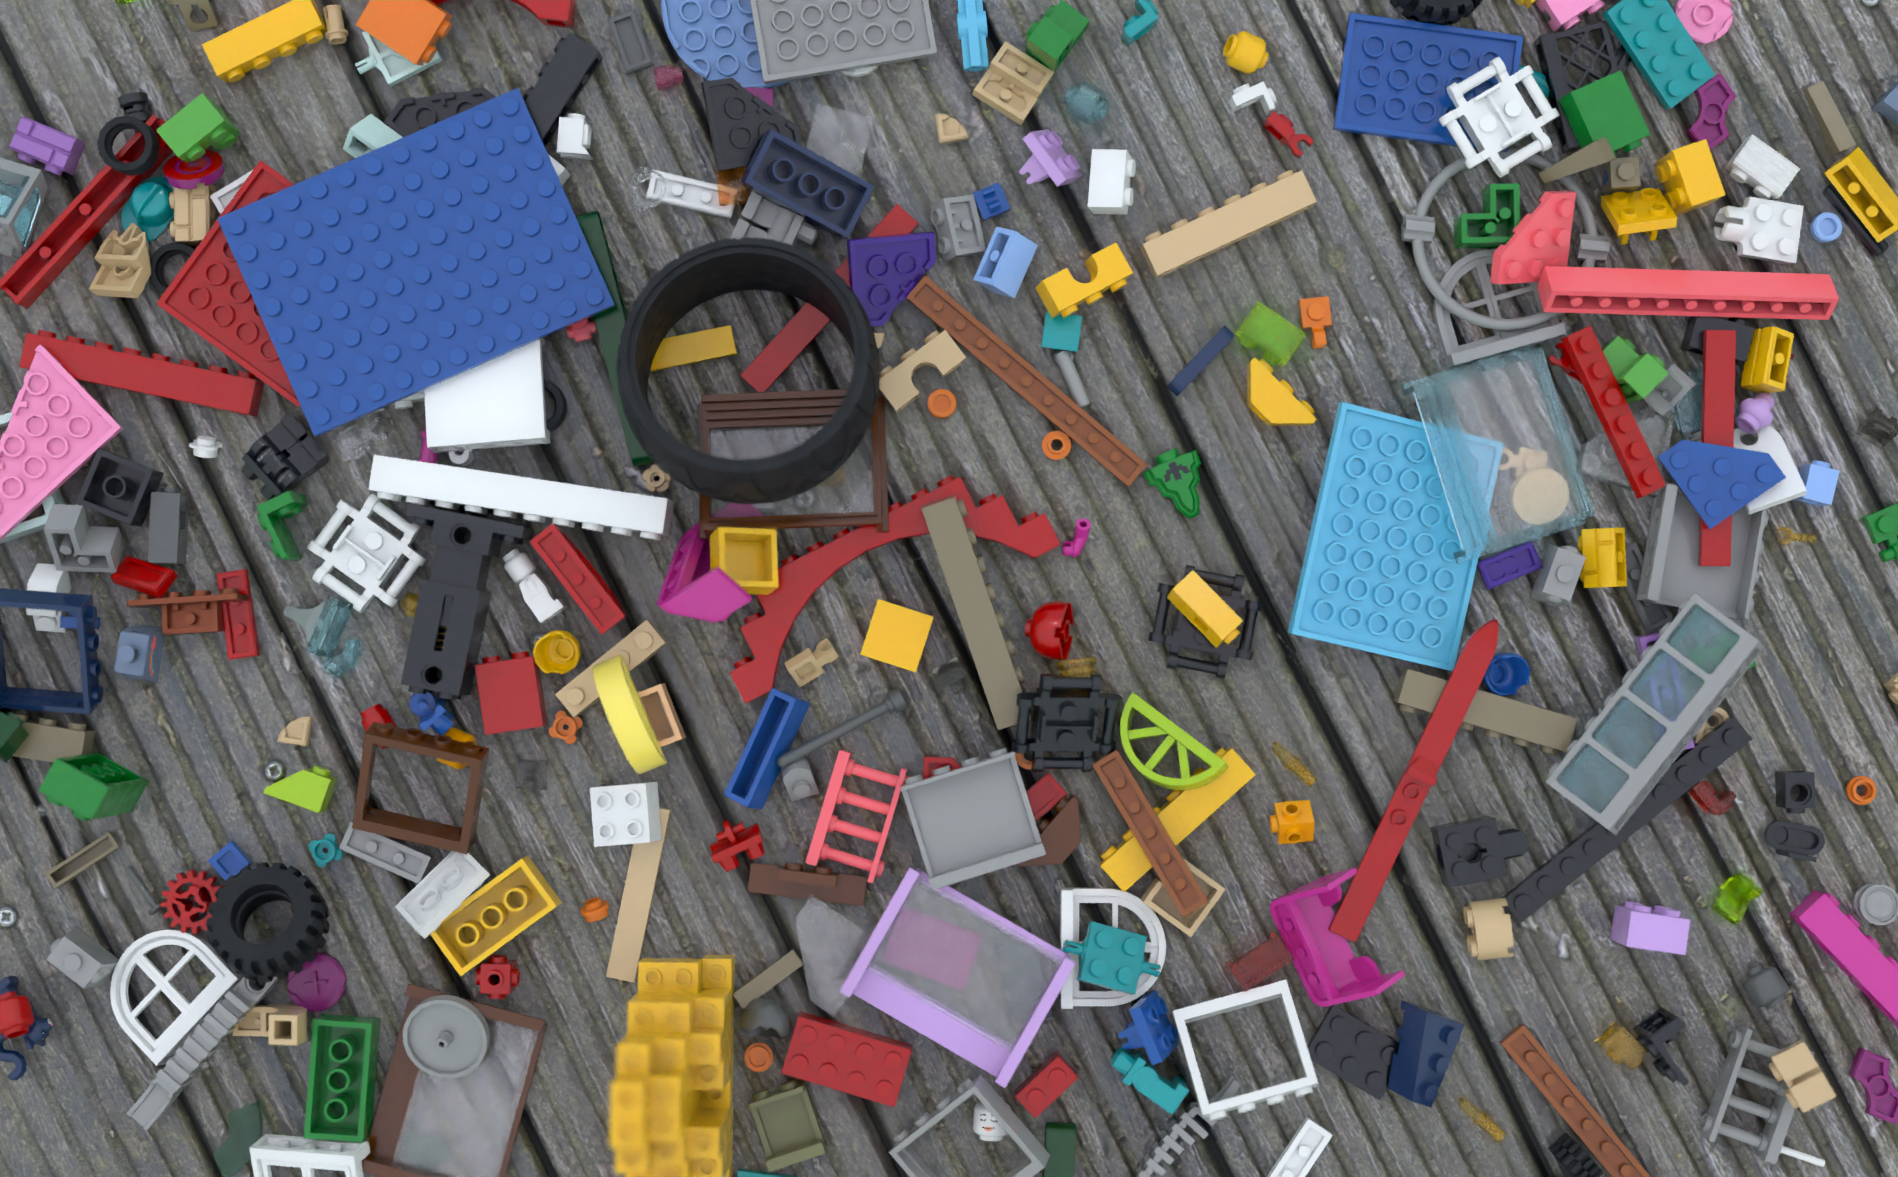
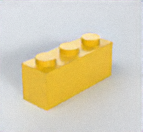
M1859 147L1835 162L1824 173L1877 242L1898 230V197Z

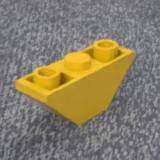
M1254 357L1247 364V406L1267 426H1310L1317 420L1313 416L1315 413L1314 409L1304 400L1299 402L1292 395L1294 389L1283 379L1279 382L1271 374L1274 370L1265 360L1261 359L1258 361Z

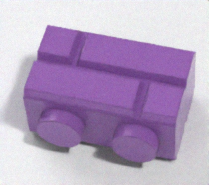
M23 116L16 129L17 132L10 143V149L19 153L17 159L31 165L39 161L45 164L44 170L61 176L62 172L70 175L74 174L79 158H81L86 146L85 143L73 136Z

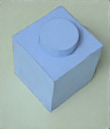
M1813 460L1812 464L1802 465L1799 475L1807 492L1806 495L1793 500L1817 506L1832 505L1840 471L1831 469L1830 463Z

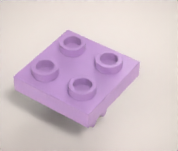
M1049 129L1032 131L1023 138V141L1033 153L1019 171L1021 175L1027 172L1030 173V177L1026 180L1027 184L1041 182L1050 177L1058 187L1074 183L1083 176L1078 170L1080 169L1079 163L1071 154H1066L1061 147L1063 145L1061 138L1054 131L1050 132Z

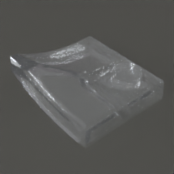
M817 103L806 148L848 172L860 175L874 118Z

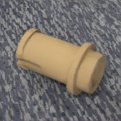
M336 4L323 7L322 10L327 28L325 38L329 39L330 44L345 43L349 33L344 27L342 7Z

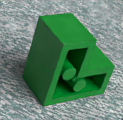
M1063 0L1057 6L1052 4L1045 12L1041 22L1035 20L1026 33L1028 37L1025 40L1027 43L1026 54L1055 73L1087 30L1090 20Z
M1519 183L1489 184L1482 190L1483 213L1460 214L1454 219V249L1498 248L1501 244L1505 245L1514 235L1513 229L1520 222Z

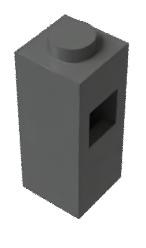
M161 487V492H151L147 562L186 564L190 495L180 493V488Z

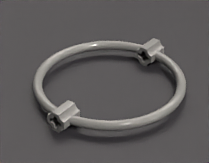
M1509 148L1508 152H1500L1498 154L1500 158L1505 159L1520 149ZM1534 154L1523 161L1542 170L1555 164L1538 154ZM1463 156L1446 166L1425 189L1417 205L1415 215L1405 214L1401 226V241L1412 242L1416 266L1426 287L1440 304L1451 313L1471 324L1484 328L1519 330L1537 326L1558 316L1560 313L1541 311L1530 316L1513 319L1488 317L1462 306L1440 286L1430 269L1424 249V243L1431 244L1435 233V217H1427V212L1440 188L1452 176L1467 168L1464 163L1466 158ZM1570 175L1556 179L1567 190L1576 192L1575 203L1579 208L1585 227V234L1579 233L1576 238L1573 254L1575 260L1583 261L1582 267H1594L1595 262L1605 263L1610 249L1609 237L1598 236L1594 213L1587 197Z

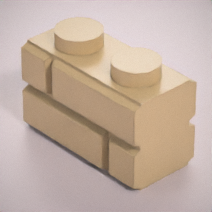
M203 182L196 184L197 188L191 190L174 187V192H170L169 203L170 207L174 209V221L170 222V234L172 238H175L176 243L198 246L216 222L217 207L210 195L216 192V186L212 184L205 186Z

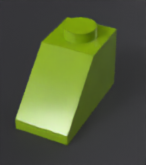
M314 765L313 769L301 770L265 787L263 793L321 813L327 810L338 778L330 775L331 770Z

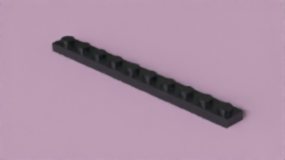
M1729 716L1695 743V748L1686 750L1674 761L1617 835H1614L1600 823L1596 822L1501 897L1506 898L1508 904L1506 907L1520 923L1523 922L1752 740L1751 736L1734 716Z

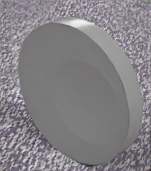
M436 995L423 1000L412 1010L404 1024L403 1044L407 1055L419 1069L438 1078L452 1079L465 1076L479 1066L489 1048L490 1032L484 1016L473 1004L457 996Z

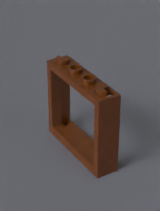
M373 722L364 737L352 828L467 854L475 842L489 748L474 745L472 741L461 742L452 740L446 735L434 736L425 734L415 728L403 729L394 727L393 724L388 722L386 724ZM377 745L471 766L462 828L368 807Z

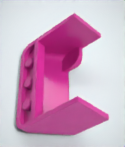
M730 502L712 514V518L764 516L752 504ZM699 522L688 529L678 541L657 605L666 613L715 623L719 620L721 622L726 620L732 612L750 602L752 597L719 567L712 571L710 570V539H700Z
M1355 867L1320 877L1281 895L1270 904L1271 916L1311 1001L1320 1007L1379 995L1405 976L1403 970L1381 975L1376 963L1367 956L1354 957L1347 939L1328 930L1335 916L1331 905L1341 900L1342 889L1340 884L1358 873Z

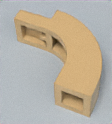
M272 1003L255 1005L250 1011L246 1012L245 1015L247 1016L243 1021L233 1025L236 1028L232 1031V1036L269 1037L268 1045H299L307 1041V1009L302 1006Z

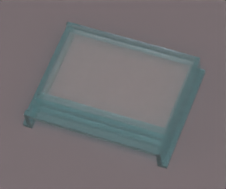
M1530 346L1401 384L1404 396L1414 394L1462 550L1453 553L1457 564L1586 524L1585 518L1595 516L1542 347L1531 350Z

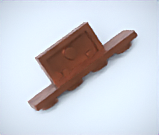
M229 588L220 589V594L211 595L209 590L192 591V596L183 597V592H167L164 594L165 598L138 594L137 600H126L128 607H162V635L223 632L222 603L249 601V595L239 594L238 589Z

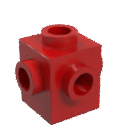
M492 955L490 959L481 963V967H478L476 970V985H480V993L488 994V998L504 999L506 994L512 993L516 986H519L520 969H516L517 960H507L508 956ZM493 974L499 976V983H493Z

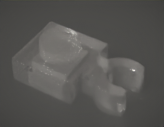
M371 419L366 424L365 429H362L361 425L356 423L331 436L345 463H349L372 451L371 441H383L389 436L385 431L379 435L374 433V427L382 423L381 419Z

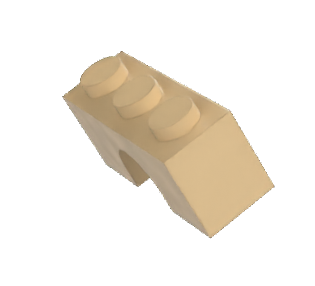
M937 330L923 340L925 343L923 347L917 351L912 348L900 357L902 363L894 369L888 366L880 372L879 391L896 413L920 396L919 391L912 383V376L918 368L931 366L944 378L966 362V356L946 330L940 334Z

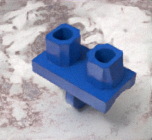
M429 691L426 694L414 693L411 696L410 709L419 716L418 726L424 731L431 727L439 735H444L453 726L454 721L452 719L454 715L446 708V699L437 696L435 699Z

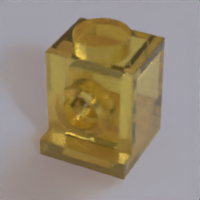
M1617 1022L1611 1024L1594 1041L1597 1046L1606 1051L1605 1053L1614 1063L1619 1065L1622 1062L1630 1070L1638 1067L1643 1061L1642 1056L1647 1053L1637 1040Z

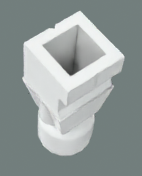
M516 548L502 558L505 561L504 568L515 583H520L519 586L524 601L540 623H546L567 608L562 599L554 597L550 586L537 573H534L536 567L526 553H520Z

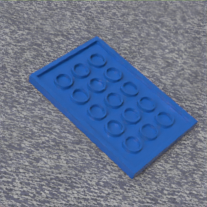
M1350 13L1347 21L1333 130L1458 147L1447 127H1443L1439 121V118L1456 109L1446 88L1453 83L1458 84L1489 66V62L1496 57H1499L1504 62L1509 76L1518 72L1523 36ZM1493 76L1463 94L1464 98L1468 102L1499 82ZM1458 118L1457 122L1459 123L1460 127L1462 128L1472 147L1474 149H1477ZM1509 147L1502 152H1508Z

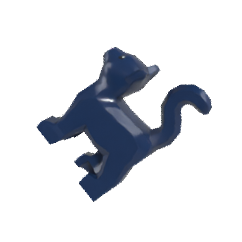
M9 976L0 981V995L7 992H16L17 995H22L17 989L19 980L16 976ZM31 1001L35 1021L29 1027V1032L23 1035L28 1050L34 1048L35 1044L42 1047L46 1045L44 1039L49 1036V1031L53 1026V1022L50 1019L37 1015ZM0 1035V1061L13 1062L15 1064V1069L8 1075V1078L10 1080H18L26 1072V1060L17 1051L5 1050L3 1042L7 1038L4 1035Z

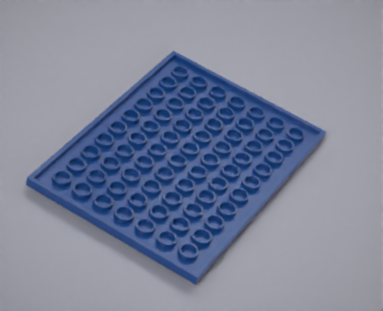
M518 88L217 218L305 417L316 437L615 306Z

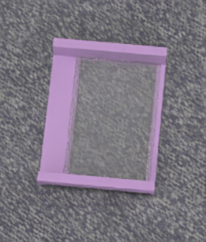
M909 867L840 992L849 998L852 994L856 995L996 1077L995 1082L1006 1088L1076 962L1071 960V955L948 885L932 890L928 874L918 867L916 870Z

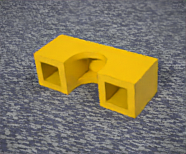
M1117 243L1092 254L1084 262L1090 273L1089 283L1076 281L1068 268H1065L1042 280L1035 289L1052 318L1060 314L1065 318L1079 310L1077 305L1085 301L1087 305H1090L1103 297L1102 292L1111 289L1113 293L1127 285L1126 279L1133 274V271Z

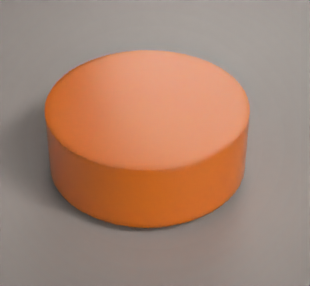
M937 389L928 397V410L936 418H948L956 409V398L949 390Z

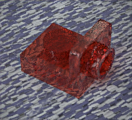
M1701 780L1687 791L1706 814L1721 815L1728 811L1733 805L1731 801L1737 797L1733 791L1726 790L1715 797L1717 794L1716 790L1707 781L1702 782Z

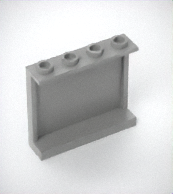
M1666 483V486L1656 490L1654 493L1636 600L1679 608L1685 599H1690L1695 593L1730 619H1749V615L1754 608L1753 590L1759 579L1758 560L1764 550L1763 530L1769 520L1767 509L1748 515L1745 506L1732 514L1731 566H1698L1699 515L1678 488V485Z
M1006 748L990 752L991 758L980 762L977 756L961 761V768L951 770L950 765L933 770L934 776L923 779L922 775L919 774L904 779L906 785L900 786L932 890L1046 855L1014 751L1007 752Z

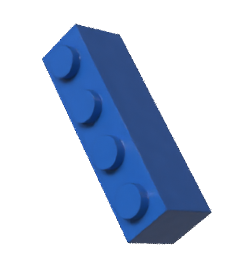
M776 688L771 689L724 796L747 808L763 809L781 769L777 764V758L789 751L809 708V702L787 691Z

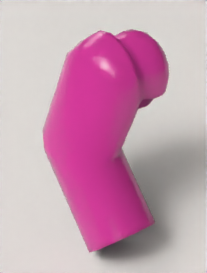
M1084 518L1077 520L1073 541L1066 540L1062 544V554L1064 556H1072L1074 558L1080 555L1089 537L1091 526L1089 520Z

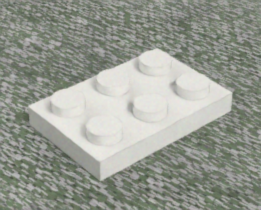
M451 851L395 908L425 939L454 910L458 909L462 902L475 889L479 888L490 874L469 853L463 854Z

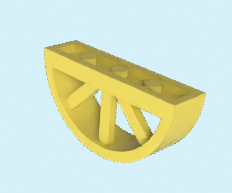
M622 654L594 665L593 676L603 708L614 734L633 769L638 774H643L666 764V758Z

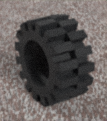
M1566 1132L1548 1148L1573 1177H1600L1603 1174V1171Z

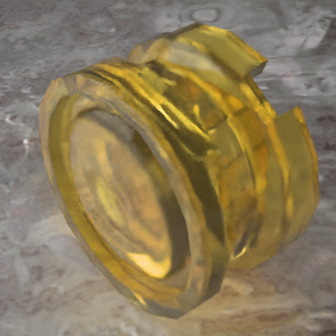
M1096 656L1055 662L1056 669L1060 671L1061 677H1090L1091 674H1097L1094 672V665L1097 664Z

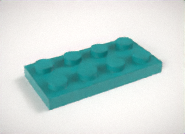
M1620 0L1602 13L1665 110L1674 107L1715 76V73L1667 0Z

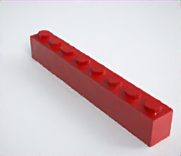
M38 330L37 335L26 333L19 365L21 368L30 369L36 354L35 349L41 344L79 381L254 417L258 415L264 383L255 380L256 376L252 373L238 371L237 376L227 374V369L223 367L209 365V370L198 368L199 363L181 359L180 364L171 363L170 357L152 353V358L141 356L142 351L124 347L123 352L113 351V345L95 341L94 346L84 345L85 339L67 336L66 341L55 339L56 333Z

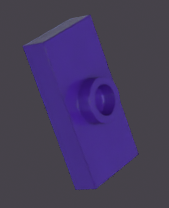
M1532 541L1477 563V568L1486 590L1543 568Z

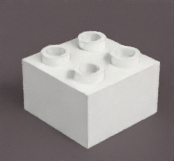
M657 782L590 788L594 847L650 843L662 840Z

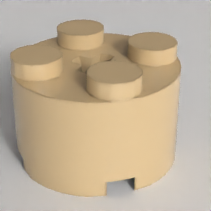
M1506 898L1469 901L1468 906H1463L1464 923L1467 924L1468 928L1471 927V935H1466L1468 953H1471V957H1476L1477 961L1514 956L1512 950L1508 949L1514 947L1510 913L1505 914L1504 908H1502V906H1508Z

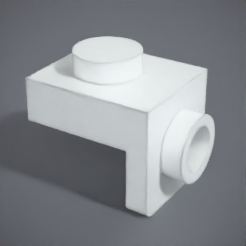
M1263 81L1252 87L1248 83L1233 90L1234 95L1231 96L1228 102L1232 111L1235 112L1260 101L1266 116H1268L1275 110L1274 104L1277 103L1271 87L1267 88Z

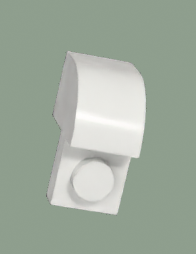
M38 563L27 585V590L70 593L72 589L68 571H57L55 564ZM26 608L27 615H33L36 631L66 632L67 628H60V616H67L66 611Z

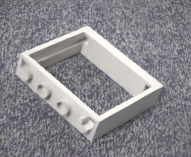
M1287 980L1172 1011L1202 1118L1209 1117L1210 1121L1219 1120L1227 1117V1111L1238 1109L1239 1113L1248 1112L1256 1109V1103L1266 1101L1267 1105L1277 1104L1285 1101V1095L1295 1093L1296 1097H1302L1313 1093L1312 1088L1317 1087V1077ZM1281 998L1305 1078L1209 1104L1186 1024Z

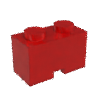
M1056 1050L1032 1075L1014 1090L1015 1097L1036 1118L1078 1079L1077 1071Z

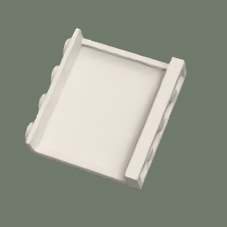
M544 339L536 340L425 389L427 448L433 453L550 443V431L546 428L542 359V345H545Z

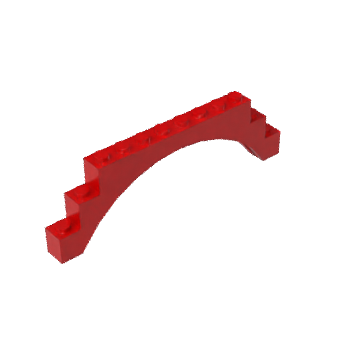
M953 475L937 482L939 488L928 492L927 488L911 495L913 501L903 506L900 501L889 506V532L877 533L876 525H863L851 532L846 528L832 535L834 541L826 545L820 541L806 548L808 554L800 558L794 554L780 561L782 567L778 568V588L769 595L756 594L766 614L761 616L760 612H757L745 618L746 624L740 627L755 659L751 661L748 656L734 663L735 670L729 673L745 704L763 696L774 688L781 652L796 618L813 594L832 575L867 551L899 539L930 534L921 510L922 505L955 494L957 501L963 499L968 516L963 518L966 528L972 527L977 538L998 542L1033 559L1061 545L1045 513L1038 516L1035 511L1021 519L1023 524L1018 526L1003 495L996 497L995 493L979 500L981 506L976 508L961 477L954 479Z

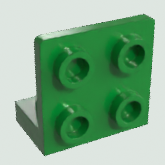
M287 491L256 506L260 513L257 515V519L263 530H268L272 541H270L271 549L282 560L299 561L302 559L283 518L284 516L286 519L293 518L303 512L301 508L309 505L305 495L302 493Z

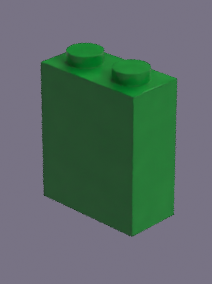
M1621 70L1574 90L1559 99L1581 149L1596 140L1606 137L1615 157H1617L1615 151L1622 148L1625 153L1642 146L1641 139L1650 135Z

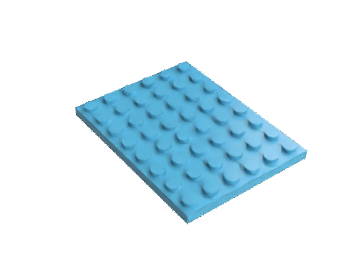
M1339 402L1288 633L1453 671L1504 443Z

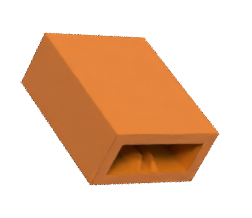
M370 0L356 25L414 64L423 66L425 62L428 64L437 51L434 46L439 38H444L452 27L450 20L453 16L430 0Z

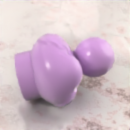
M1763 392L1758 394L1755 399L1747 398L1743 400L1739 405V415L1735 419L1737 426L1749 434H1755L1758 429L1768 427L1773 421V413L1771 412L1775 405L1773 396Z

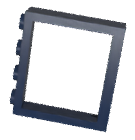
M0 588V606L76 612L83 691L70 692L7 687L0 617V708L91 714L103 699V688L99 686L101 661L97 660L99 635L95 633L94 624L97 619V608L93 606L92 595Z

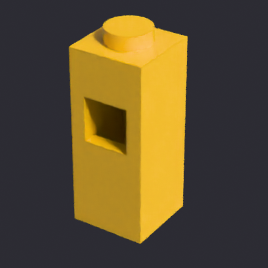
M1194 570L1181 580L1167 596L1176 608L1216 648L1222 642H1225L1227 645L1230 644L1240 634L1237 628L1243 620Z

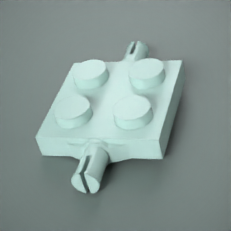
M365 31L362 34L368 44L370 56L355 63V66L361 75L377 67L383 73L388 85L392 87L443 60L438 51H436L428 64L425 62L423 66L416 65Z

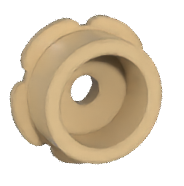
M656 464L651 465L650 469H646L642 476L643 481H645L644 486L650 492L658 491L661 493L666 491L671 481L669 474L663 472ZM659 476V481H655L654 477Z

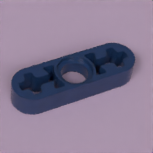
M1224 325L1167 387L1178 396L1229 343L1235 334Z

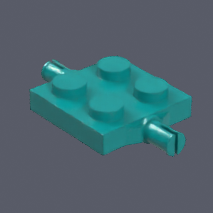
M1089 922L1087 934L1082 944L1067 939L1063 944L1065 945L1063 952L1079 955L1078 981L1130 995L1136 994L1138 980L1142 973L1158 977L1160 971L1156 970L1161 969L1159 964L1144 961L1147 936L1097 922Z

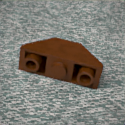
M1073 794L1069 799L1064 796L1053 808L1056 814L1050 820L1044 818L1037 826L1046 855L1018 863L1017 865L1024 867L1062 864L1080 844L1078 799Z

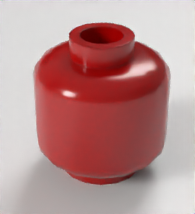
M16 992L1 994L0 1035H4L5 1038L9 1039L28 1033L29 1027L35 1021L29 998L17 995Z

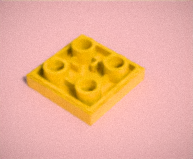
M878 599L860 655L916 672L934 617Z

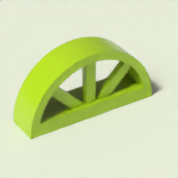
M1131 693L1122 711L1120 736L1127 757L1146 779L1167 789L1191 790L1213 782L1229 768L1224 760L1136 694ZM1135 712L1155 727L1131 730ZM1167 735L1148 762L1143 765L1135 754L1132 740ZM1176 742L1181 778L1165 777L1153 772ZM1188 752L1207 765L1209 769L1191 777Z

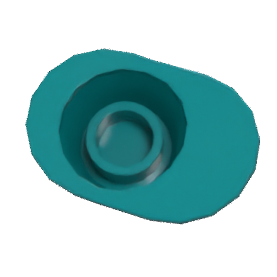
M165 177L146 179L134 189L121 213V224L124 231L131 223H134L142 232H146L148 242L157 239L164 232L174 217V209L170 207L169 194L174 192V187L169 185Z

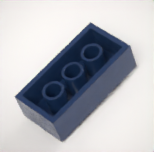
M772 129L764 133L739 183L778 206L804 217L806 221L841 240L849 238L875 187Z

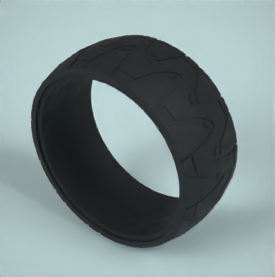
M740 237V239L730 238L710 242L699 246L698 249L694 248L680 255L678 259L668 263L646 284V288L642 289L627 316L620 337L621 344L618 347L617 381L622 408L635 438L651 460L663 472L669 474L673 480L686 488L713 499L737 504H764L786 500L791 496L800 495L816 487L846 462L860 444L865 435V430L868 429L871 423L879 390L880 361L875 335L865 309L849 285L833 269L805 250L801 251L798 247L791 244L764 238ZM743 290H768L794 296L816 307L825 314L843 334L854 356L853 373L848 390L842 403L829 421L803 443L776 455L754 459H729L706 454L691 448L670 434L657 421L648 405V379L651 365L662 340L669 330L689 311L723 294Z

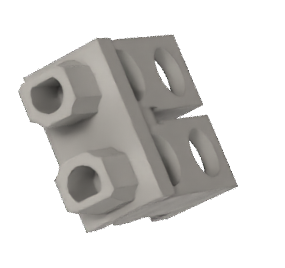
M751 192L741 213L743 220H738L730 238H764L791 244L795 247L800 240L812 246L819 232L808 224L804 217L764 199L761 195Z

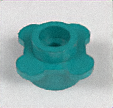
M332 833L326 834L321 840H312L309 843V850L312 852L315 864L318 867H325L328 862L332 860L338 861L343 857V851L338 849L336 844L337 838ZM328 848V853H324L323 849Z

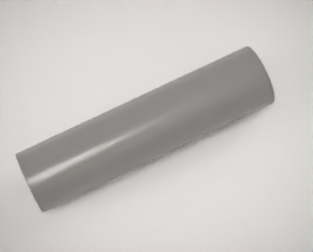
M1065 350L1056 354L1055 358L1074 402L1081 408L1091 404L1069 351Z

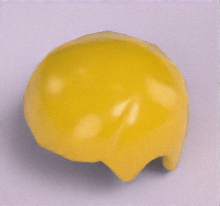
M554 630L546 633L536 641L533 649L535 664L546 674L559 673L562 675L570 672L579 664L582 655L579 641L570 632L564 630Z

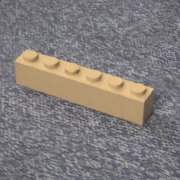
M1293 170L1286 171L1277 176L1278 181L1271 185H1267L1266 182L1260 183L1251 188V194L1241 198L1240 194H1237L1225 200V206L1214 210V207L1211 206L1197 214L1199 218L1191 222L1183 219L1171 225L1172 230L1165 234L1157 231L1145 237L1146 242L1142 244L1140 249L1154 279L1165 276L1313 207L1317 201L1303 171L1301 170L1296 173Z

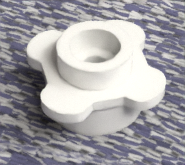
M198 436L193 443H189V447L193 448L194 456L215 458L217 457L218 448H222L223 443L215 442L216 439L214 437Z

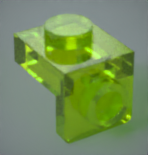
M1738 873L1724 880L1710 908L1735 925L1741 921L1751 900L1760 896L1763 890L1751 878Z

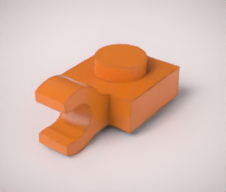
M1329 296L1299 299L1301 330L1310 329L1312 349L1324 348V345H1327L1324 327H1331L1332 325Z

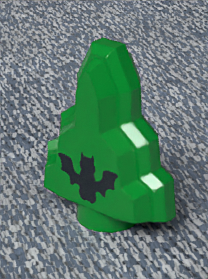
M1177 448L1156 456L1157 465L1143 472L1148 484L1156 486L1162 496L1171 498L1176 509L1188 519L1199 515L1200 498L1196 491V486L1200 481L1197 468L1201 462L1197 450L1179 454Z

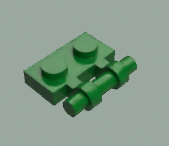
M1898 502L1862 517L1872 543L1878 544L1884 541L1887 549L1879 552L1882 562L1892 559L1898 560V539L1896 537L1898 535Z

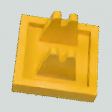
M1644 188L1641 191L1615 192L1611 195L1601 196V208L1616 231L1617 239H1620L1621 245L1628 243V237L1631 233L1645 232L1646 235H1649V241H1654L1657 238L1658 230L1676 228L1677 216L1659 188Z

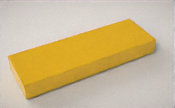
M728 325L664 338L654 356L651 371L654 372L737 355L732 326Z

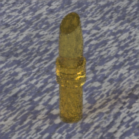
M1273 742L1272 751L1286 764L1285 766L1309 787L1313 785L1317 778L1296 756H1293L1279 743Z
M1460 1097V1108L1473 1119V1122L1486 1130L1498 1142L1503 1140L1506 1133L1490 1120V1117L1485 1112L1480 1111L1471 1102Z

